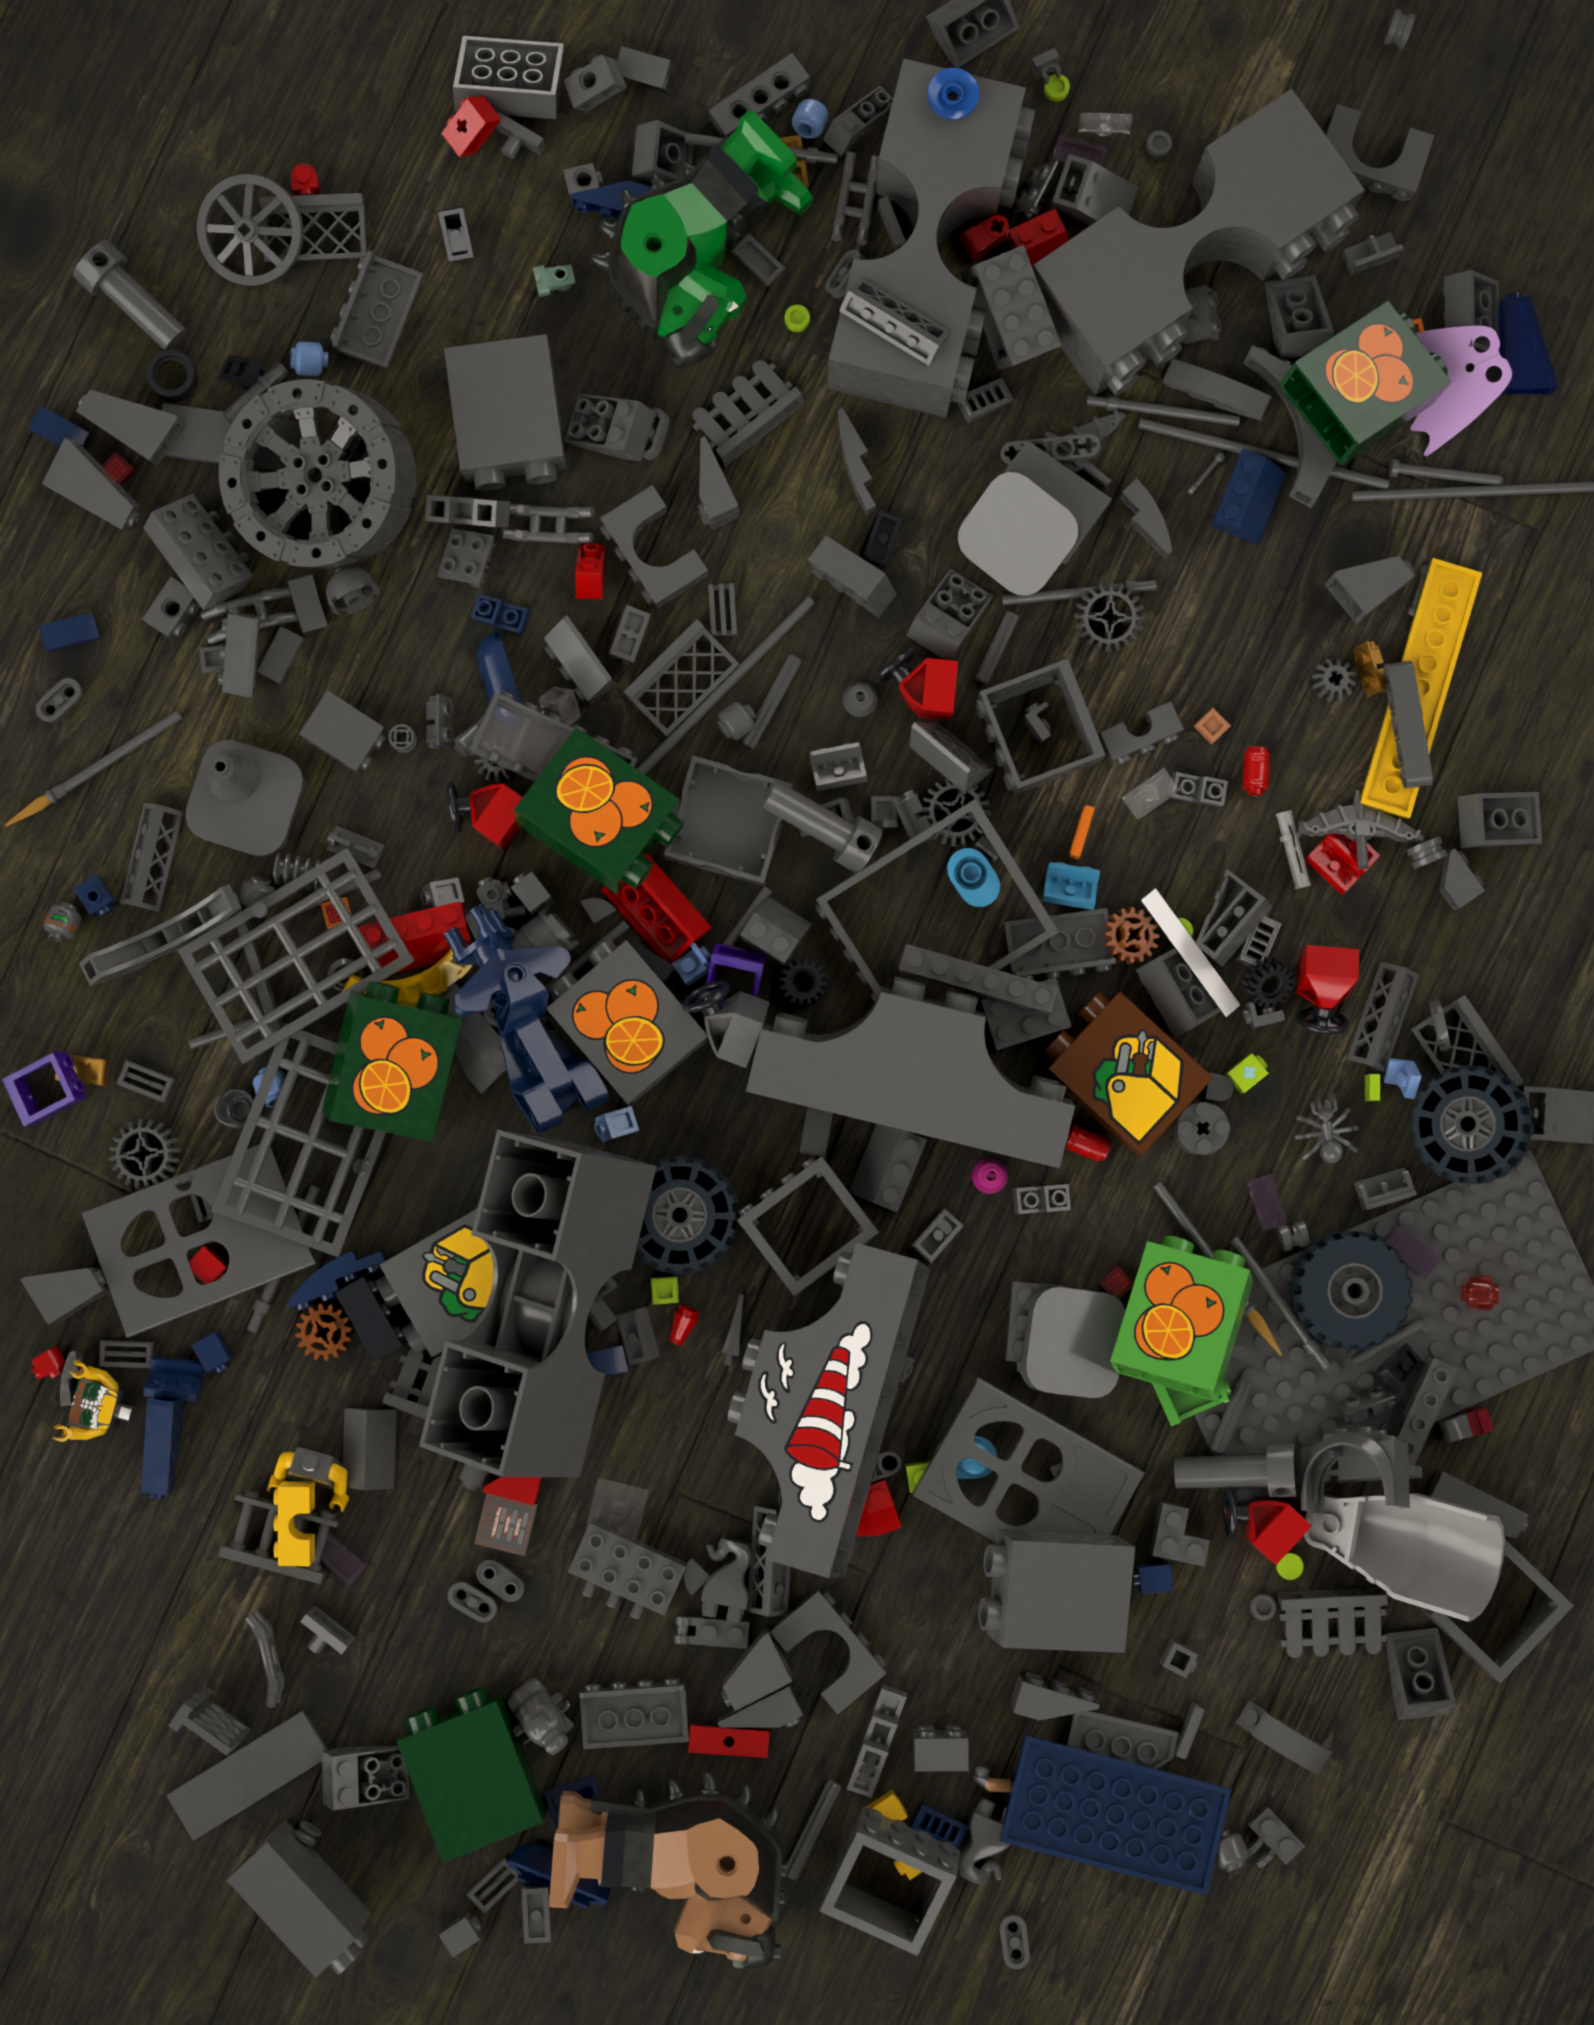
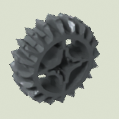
M1109 581L1108 589L1105 590L1103 583H1098L1099 592L1096 593L1095 589L1090 587L1089 592L1092 594L1090 598L1085 594L1081 595V598L1087 602L1085 606L1077 603L1076 607L1083 609L1082 614H1074L1075 618H1082V622L1075 624L1076 628H1085L1079 634L1081 638L1088 634L1090 635L1086 644L1091 645L1094 640L1097 641L1095 645L1096 650H1100L1102 643H1104L1106 652H1110L1111 644H1114L1115 649L1119 651L1121 650L1119 642L1123 641L1127 647L1130 645V642L1126 639L1129 635L1135 640L1138 638L1132 631L1134 628L1137 630L1143 629L1141 625L1136 624V620H1144L1145 616L1137 615L1136 611H1141L1144 607L1143 605L1134 606V603L1140 598L1139 596H1134L1132 599L1129 598L1133 591L1131 588L1122 593L1124 584L1119 583L1117 590H1113L1114 583ZM1106 595L1103 610L1089 612L1091 605L1098 598ZM1114 595L1121 597L1127 603L1130 613H1120L1115 609ZM1110 604V609H1112V613L1117 616L1123 617L1116 618V620L1109 625L1108 630L1107 620L1096 616H1103V613H1106V610H1109ZM1088 620L1101 621L1103 623L1104 638L1092 631ZM1130 621L1127 629L1121 635L1112 638L1114 626L1118 622Z
M945 778V787L940 782H936L937 792L931 788L928 789L927 793L932 799L923 797L922 802L929 805V807H922L923 811L921 813L928 814L926 819L931 823V827L938 823L934 815V808L940 810L939 812L947 817L952 813L948 809H954L959 800V808L964 806L966 795L972 801L976 799L981 808L989 806L990 803L987 800L980 801L985 796V792L975 793L978 789V784L965 794L954 784L951 785L950 781ZM959 792L953 802L937 801L946 793ZM983 810L987 817L990 816V811ZM970 811L945 827V829L943 828L935 833L932 839L936 840L939 835H942V845H945L949 838L952 839V847L956 846L957 839H960L961 845L965 846L967 844L965 837L968 836L970 841L974 842L976 837L973 832L982 835L983 830L979 827L977 820ZM959 821L974 823L964 831L952 832L954 825Z
M139 1119L137 1126L134 1122L128 1123L129 1131L125 1128L119 1129L123 1135L122 1138L119 1136L113 1137V1140L118 1142V1145L109 1147L111 1151H116V1156H109V1160L117 1161V1164L113 1165L111 1169L113 1171L121 1169L117 1178L123 1179L127 1176L125 1185L130 1186L135 1181V1189H141L144 1182L145 1188L152 1186V1181L154 1185L161 1183L160 1177L165 1181L169 1180L170 1176L167 1174V1171L176 1173L177 1169L171 1166L172 1162L180 1163V1159L173 1158L174 1153L181 1152V1149L172 1147L173 1144L178 1142V1139H168L173 1131L167 1129L163 1132L165 1126L163 1123H159L155 1127V1120L149 1119L146 1125L144 1119ZM147 1132L156 1136L162 1143L163 1148H154L150 1143V1139H147ZM139 1135V1139H136L135 1149L126 1152L129 1142ZM144 1150L156 1152L145 1158L134 1156L144 1152ZM164 1156L159 1169L151 1174L155 1159ZM127 1160H135L139 1164L143 1176L133 1172L128 1166Z

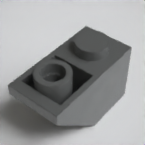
M1454 848L1447 852L1448 856L1444 857L1439 891L1451 908L1456 911L1485 890L1482 887L1484 883L1481 877L1476 872L1472 873L1467 866L1468 860L1461 851L1457 852Z

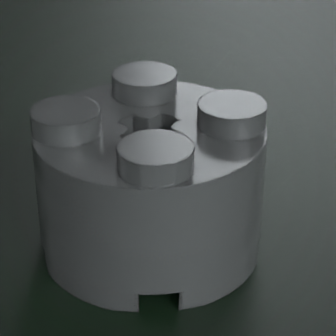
M1207 1102L1188 1105L1174 1120V1137L1177 1144L1184 1151L1194 1155H1207L1218 1151L1227 1141L1230 1131V1125L1225 1113L1216 1105ZM1196 1124H1205L1204 1130L1206 1133L1197 1134L1199 1128Z

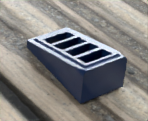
M921 1802L910 1824V1828L916 1831L927 1832L932 1838L941 1842L951 1843L956 1849L959 1848L969 1828L968 1824L924 1802ZM930 1814L931 1817L925 1827L922 1823L926 1815ZM936 1818L941 1819L936 1830H931ZM945 1822L950 1823L945 1835H941L940 1833ZM956 1826L960 1829L954 1841H952L949 1837Z

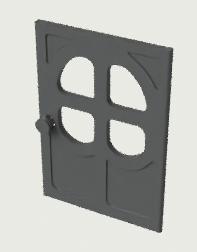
M259 1145L246 1149L237 1175L247 1178ZM270 1146L257 1182L286 1192V1185ZM232 1155L82 1213L127 1338L316 1264L308 1246L219 1213H213L212 1221L206 1229L186 1237L179 1235L170 1212V1205L173 1201L182 1197L197 1195L205 1199L212 1208ZM232 1185L225 1204L235 1208L242 1188ZM252 1192L245 1212L274 1222L281 1202ZM291 1206L284 1226L303 1233L295 1209ZM154 1211L165 1236L164 1245L135 1257H127L122 1250V1239L128 1227L144 1212ZM210 1242H218L224 1245L229 1253V1265L225 1275L221 1279L207 1285L198 1284L187 1257L188 1252ZM166 1259H172L183 1285V1291L180 1295L171 1298H158L145 1294L136 1287L134 1276L138 1270Z
M978 1377L912 1495L995 1542L997 1529L1110 1535L1145 1472ZM997 1421H1010L1021 1425L1023 1433L1008 1459L1002 1460L975 1444L974 1436L981 1426ZM1040 1438L1055 1444L1062 1456L1059 1474L1047 1482H1041L1024 1473L1021 1469L1022 1463L1034 1442ZM970 1457L997 1473V1479L981 1505L971 1504L959 1487L956 1468L963 1458ZM1012 1484H1018L1034 1493L1038 1500L1036 1515L1029 1522L1020 1526L1009 1525L996 1516V1510Z

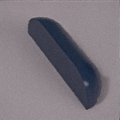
M498 630L490 633L482 639L476 652L478 668L489 702L495 692L500 694L501 691H505L515 696L514 701L522 704L500 632ZM495 705L493 715L498 723L507 729L518 731L523 718Z
M539 1843L520 1845L510 1856L509 1868L513 1867L519 1874L517 1879L526 1885H549L550 1894L553 1849ZM580 1878L571 1903L583 1908H589L590 1904L604 1906L610 1895V1887H601L598 1879Z

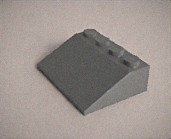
M463 36L453 84L455 112H458L461 108L460 103L465 98L484 95L497 114L500 112L506 116L557 119L564 43Z
M1027 440L1005 472L1012 469L1027 470L1032 473V478L1069 507L1074 506L1080 513L1081 533L1083 534L1079 542L1062 562L1066 565L1107 508L1112 498Z

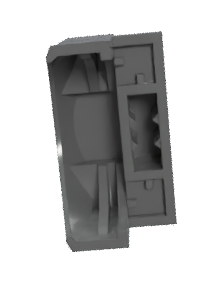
M1357 1427V1432H1350V1429H1334V1434H1323V1441H1313L1311 1446L1301 1447V1511L1324 1513L1325 1483L1338 1484L1368 1481L1383 1482L1386 1505L1410 1508L1409 1479L1422 1478V1467L1414 1466L1408 1460V1443L1398 1441L1397 1436L1387 1435L1386 1430H1373V1427Z

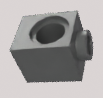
M593 163L563 170L569 196L573 193L604 186L601 172L595 171ZM584 178L591 180L587 186H580L578 184Z
M467 1911L443 1927L439 1937L452 1957H455L480 1940L483 1934L481 1931L483 1926L477 1916L474 1915L472 1917L470 1912Z

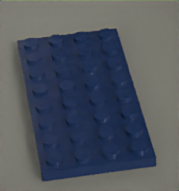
M1025 1734L999 1841L1207 1895L1232 1789Z

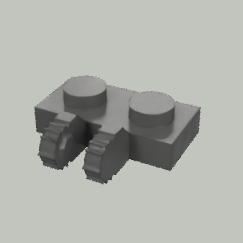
M1267 1805L1248 1823L1257 1834L1247 1846L1249 1854H1254L1262 1846L1263 1842L1269 1846L1256 1862L1259 1868H1263L1270 1862L1275 1854L1287 1865L1305 1847Z

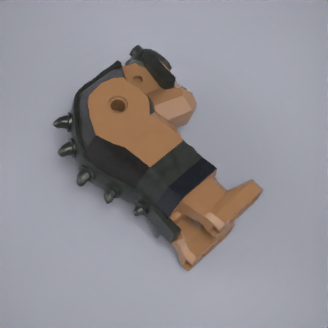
M704 1773L703 1787H700L699 1791L686 1792V1790L681 1789L677 1781L670 1779L668 1782L669 1793L666 1794L667 1798L655 1803H648L649 1801L646 1800L642 1790H638L635 1798L632 1800L594 1795L592 1799H586L576 1791H563L560 1801L559 1826L554 1836L549 1907L568 1908L580 1878L598 1879L601 1887L622 1886L630 1887L634 1891H646L647 1888H652L668 1899L687 1898L674 1929L678 1948L689 1953L708 1951L726 1954L727 1958L732 1960L733 1967L762 1968L768 1966L772 1961H780L781 1944H776L775 1928L771 1925L772 1920H778L779 1906H784L785 1890L780 1889L781 1879H786L787 1862H782V1844L775 1833V1826L778 1823L780 1811L775 1807L765 1816L763 1814L760 1816L752 1810V1789L748 1784L742 1787L738 1795L734 1794L732 1796L718 1788L715 1778L710 1773Z

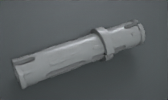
M1289 810L1275 815L1282 837H1279L1280 842L1284 843L1295 885L1294 888L1300 889L1311 886L1299 842L1301 835L1296 830L1293 812Z

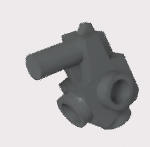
M491 876L478 883L480 887L477 888L476 893L488 912L498 910L502 920L526 916L525 905L509 906L507 901L510 900L509 897L513 894L506 881L501 883L499 880H494Z

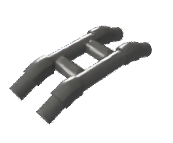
M846 151L832 239L834 241L842 239L846 216L861 218L857 243L859 245H866L876 194L879 156H871L867 183L852 181L856 153ZM850 191L865 194L863 208L848 206Z
M510 504V514L530 517V531L502 528L500 534L503 539L520 542L592 543L594 539L592 532H566V518L583 519L594 517L595 509L594 507H547ZM541 517H556L555 532H540Z
M289 586L267 589L231 601L220 602L200 612L202 619L207 620L229 612L240 613L239 609L254 605L256 614L261 615L260 629L298 621L296 611L276 613L268 616L264 602L291 597ZM222 629L208 635L207 640L209 644L213 645L220 641H225L226 634L222 633Z
M257 1609L245 1620L258 1641L268 1687L265 1706L275 1708L276 1703L281 1702L285 1678L284 1673L281 1671L276 1650L273 1627Z

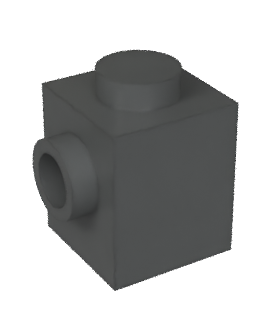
M1170 1638L1159 1663L1172 1672L1187 1678L1188 1674L1192 1673L1196 1668L1198 1654L1193 1649Z

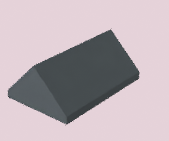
M914 722L911 726L909 747L965 794L993 770L988 763L940 723Z
M345 1408L342 1467L347 1470L348 1474L347 1488L358 1490L395 1488L398 1409Z

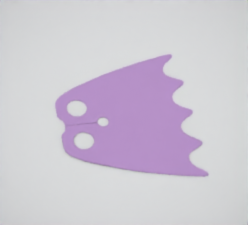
M1461 326L1416 333V337L1428 352H1434L1443 359L1448 370L1447 377L1451 380L1449 386L1430 407L1419 413L1411 425L1410 429L1412 431L1427 432L1430 436V442L1424 452V456L1433 453L1468 426L1509 384L1512 378V370L1508 361L1500 356V341L1494 329L1487 326ZM1480 336H1485L1490 341L1489 349L1483 353H1479L1474 349V341ZM1471 339H1472V341H1473V346H1470V347H1469V344H1470ZM1468 363L1475 365L1472 372L1466 371L1465 367ZM1491 366H1498L1502 370L1501 379L1494 383L1489 382L1485 375L1487 369Z

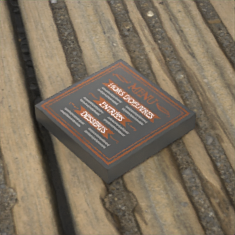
M486 1493L474 1544L526 1556L538 1503L530 1505Z

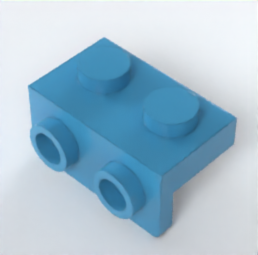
M1050 862L1045 875L1042 902L1094 910L1100 870L1087 866L1078 867L1062 862Z

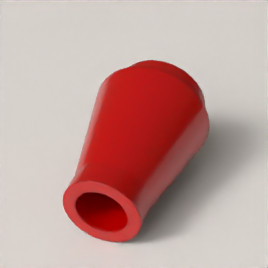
M679 1305L678 1309L674 1311L671 1335L669 1337L670 1342L680 1346L684 1345L685 1340L699 1320L697 1317L699 1312L696 1309L686 1305Z

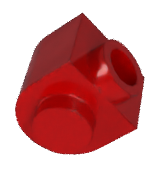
M308 164L297 165L291 173L292 190L295 196L321 194L320 181L314 168Z
M55 1346L32 1359L31 1361L34 1365L31 1368L38 1380L48 1375L53 1379L62 1374L66 1361L58 1347Z

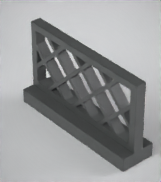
M362 193L292 196L300 214H305L311 220L303 229V238L313 246L306 254L299 255L296 261L361 259L362 256H366V201ZM277 196L259 197L261 210ZM281 204L270 214L280 215L285 220V223L280 228H286L288 225L292 227L290 217L287 219L284 216L289 215L284 204ZM343 212L339 217L335 214ZM349 212H359V222L353 229L342 221ZM317 213L314 218L309 215ZM323 213H331L337 219L327 231L317 222ZM268 217L262 221V227H269ZM314 223L324 232L315 244L305 236V233ZM339 223L350 231L341 243L330 234ZM359 228H360V236H358V235L355 233ZM263 235V241L269 247L276 238L287 247L281 255H278L283 260L290 245L280 236L273 235L269 240V235ZM353 235L361 242V252L350 253L344 247ZM329 236L338 246L332 253L325 254L318 247ZM342 248L346 253H338V252H339L340 249ZM315 250H317L320 254H312V253H313ZM264 254V261H265V262H272V261Z
M696 619L622 693L667 737L739 663L704 628V625ZM702 635L711 643L710 653H696V641ZM692 646V653H685ZM714 647H715L720 653H714ZM681 656H692V671H677V662ZM696 656H710V672L696 671ZM714 657H725L732 665L725 672H714ZM674 664V671H667ZM663 674H674V689H659V678ZM677 674H692V690L677 689ZM696 675H710V687L706 690H696ZM714 675H721V676L714 682ZM656 682V689H649ZM645 692H656V707H645L638 699ZM659 692L674 693V708H659ZM677 693H692V704L688 708H677ZM696 693H702V694L696 699ZM649 711H656V718ZM659 711H674V722L667 729L659 722ZM677 711H684V712L677 718Z
M1464 994L1442 1008L1443 1014L1454 1008L1459 1015L1457 1027L1446 1025L1448 1029L1457 1030L1454 1045H1450L1453 1048L1450 1063L1441 1062L1436 1057L1438 1047L1437 1036L1435 1042L1424 1040L1419 1032L1426 1025L1434 1026L1432 1015L1411 1028L1441 1074L1445 1070L1442 1065L1449 1066V1068H1459L1461 1066L1453 1064L1456 1049L1471 1052L1470 1066H1472L1475 1053L1484 1054L1489 1059L1487 1068L1491 1069L1492 1064L1497 1072L1511 1079L1516 1086L1524 1082ZM1462 1021L1468 1029L1461 1028ZM1460 1031L1472 1034L1474 1037L1472 1049L1457 1046ZM1427 1043L1434 1044L1433 1051L1430 1049ZM1477 1043L1482 1049V1051L1475 1050Z
M204 1686L183 1703L168 1726L176 1732L183 1726H186L227 1756L248 1736L252 1729L209 1700L214 1691Z

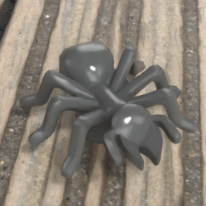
M1327 1099L1324 1100V1107L1321 1105V1101L1318 1100L1317 1111L1314 1103H1310L1312 1113L1321 1119V1124L1300 1115L1296 1117L1297 1120L1320 1129L1317 1132L1295 1135L1296 1140L1315 1137L1316 1144L1302 1157L1304 1161L1321 1147V1159L1328 1164L1336 1163L1342 1158L1343 1154L1340 1143L1346 1145L1354 1153L1358 1151L1351 1142L1339 1135V1133L1356 1131L1359 1129L1358 1126L1334 1128L1347 1117L1351 1109L1346 1108L1335 1121H1330L1334 1112L1338 1110L1336 1099L1333 1100V1109L1330 1101Z

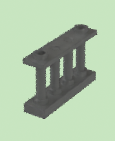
M245 1490L244 1493L236 1494L235 1500L244 1502L234 1540L230 1541V1544L226 1543L221 1546L219 1557L322 1584L325 1581L327 1570L321 1569L320 1561L330 1526L338 1527L341 1524V1519L335 1518V1513L321 1510L320 1514L312 1511L310 1514H296L294 1524L300 1532L302 1531L305 1519L320 1523L315 1539V1561L310 1566H278V1558L270 1555L271 1551H269L274 1534V1517L278 1515V1505H274L272 1500L259 1497L260 1493L256 1491ZM254 1505L269 1509L259 1548H256L255 1551L246 1549V1544H244Z

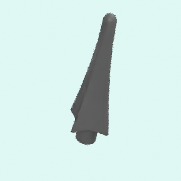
M743 1294L738 1296L734 1317L721 1354H725L723 1364L728 1366H734L735 1356L740 1357Z

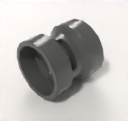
M399 724L394 726L389 732V742L399 753H410L416 748L417 736L409 726Z
M1303 1220L1295 1222L1292 1226H1277V1235L1283 1252L1290 1251L1295 1246L1302 1248L1310 1245L1309 1234Z

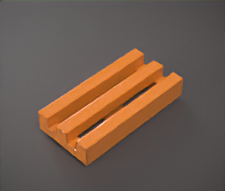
M1086 805L1082 809L1068 854L1069 858L1075 860L1080 858L1094 807Z

